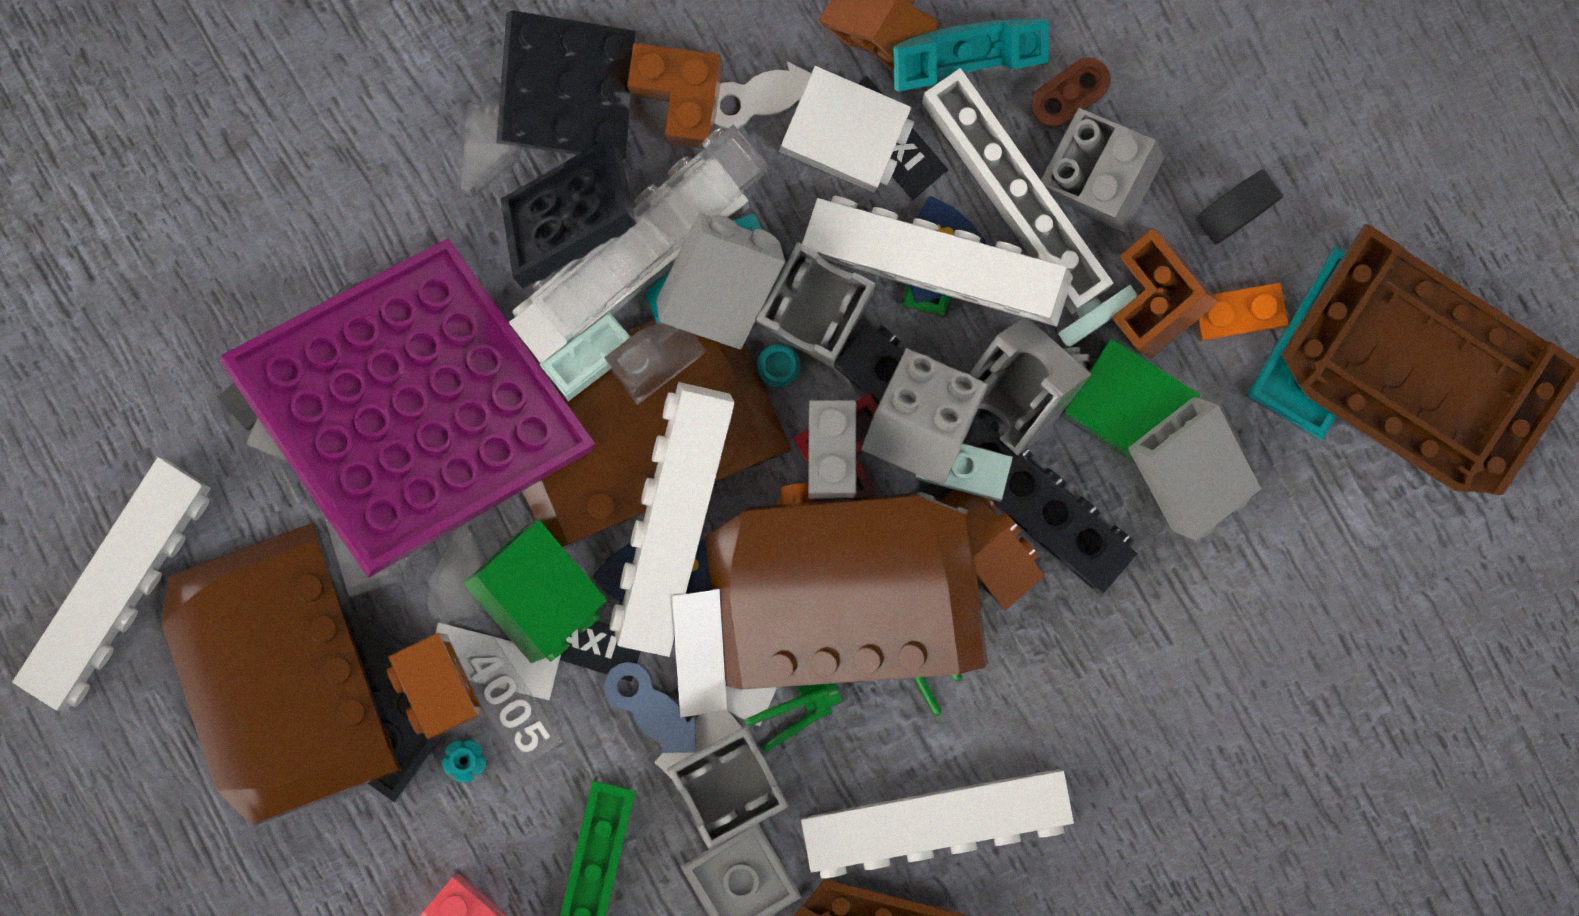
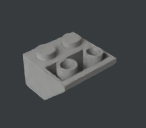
M1078 108L1041 182L1049 193L1085 216L1126 233L1165 157L1156 140Z

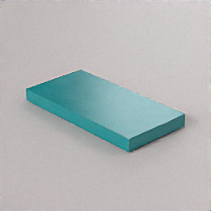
M1337 247L1331 250L1290 319L1288 326L1284 329L1245 397L1319 441L1324 439L1337 416L1304 396L1280 354L1346 252Z

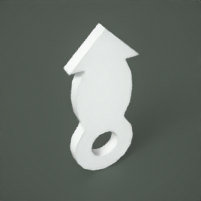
M786 61L789 71H767L753 77L745 85L735 82L720 84L715 124L727 130L738 129L746 125L754 115L769 116L790 109L795 103L800 102L812 73ZM734 96L739 99L741 103L740 111L735 115H725L720 109V103L723 98Z

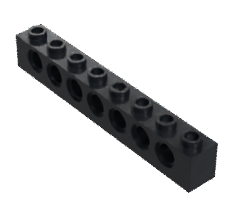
M868 324L835 362L834 368L865 395L870 393L879 406L890 382H884L877 377L875 366L882 360H891L898 365L904 354L897 348L901 341L883 325H880L876 330L872 325ZM980 410L975 415L962 444L977 448L981 445H991L999 454L1013 457L1002 500L996 501L991 499V501L1001 512H1005L1022 530L1098 595L1104 594L1138 554L1130 547L1134 540L1118 526L1113 525L1109 529L1097 519L1100 511L1084 497L1080 496L1076 501L1063 489L1067 483L1053 470L1047 467L1042 472L1030 462L1034 455L1028 449L1016 455L1000 440L1001 436L997 433L1000 429L998 423ZM1023 473L1030 478L1032 490L1028 496L1018 497L1011 492L1009 480L1013 474ZM1054 501L1063 506L1065 519L1061 525L1052 526L1044 520L1042 511L1047 502ZM1082 530L1092 531L1098 538V548L1092 555L1082 553L1076 545V538Z

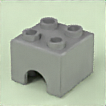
M797 242L756 319V328L834 368L835 362L841 355L874 292L876 283L855 272L849 273L821 258L819 253Z
M1022 318L998 334L969 373L972 377L988 383L979 408L993 412L1004 422L1007 431L1000 437V440L1016 455H1019L1046 435L1092 375L1028 318Z
M906 348L875 412L861 450L944 486L986 392L988 383Z
M748 726L735 731L667 769L677 790L687 803L708 849L789 807V803Z

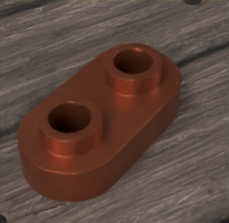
M1090 57L1079 59L1035 92L1030 106L1034 120L1042 127L1048 129L1060 128L1074 118L1078 108L1086 110L1106 94L1111 80L1108 68L1100 60ZM1082 76H1090L1094 80L1095 86L1091 89H1084L1080 85L1079 79ZM1047 101H1055L1058 103L1060 111L1057 114H1049L1045 110L1044 104Z

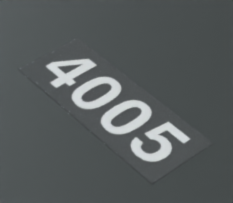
M494 636L459 657L481 706L522 768L563 742Z

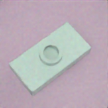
M1129 285L1103 303H1101L1098 297L1094 298L1076 311L1080 319L1060 331L1054 337V340L1061 348L1072 347L1112 320L1113 316L1138 296L1137 293Z
M608 312L541 363L540 367L566 400L570 401L635 351L637 345L612 314Z
M962 444L944 487L1001 501L1013 457ZM917 474L915 475V479L939 485Z

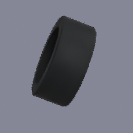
M1262 169L1204 209L1196 216V220L1214 245H1217L1283 198V194L1267 172Z

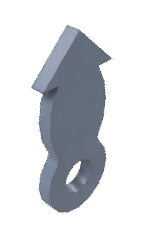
M621 663L609 671L604 683L606 697L618 709L631 711L637 725L646 735L654 741L666 745L659 753L696 752V715L689 722H687L686 717H680V707L676 701L665 693L654 690L651 676L639 664ZM624 676H633L638 681L639 689L632 697H624L618 690V683Z

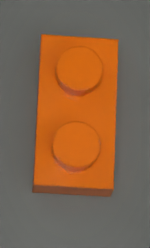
M1281 283L1213 294L1219 303L1196 321L1200 342L1285 328L1288 326Z

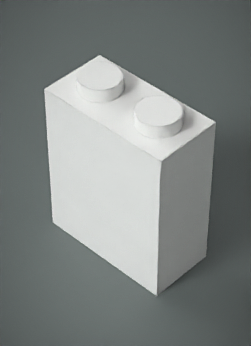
M815 66L779 152L871 192H875L879 183L888 185L897 161L890 159L896 143L904 146L914 124V121L907 119L912 107Z

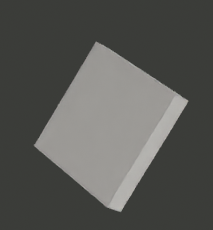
M759 823L681 865L684 874L709 916H772L802 897Z

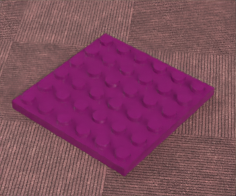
M448 238L221 355L220 363L367 578L592 452L595 446L594 441Z

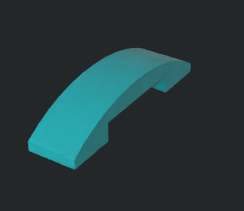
M1044 18L1011 19L972 23L928 32L905 40L894 46V90L899 92L937 84V78L949 76L959 68L965 73L1002 65L1013 70L1049 63V20Z

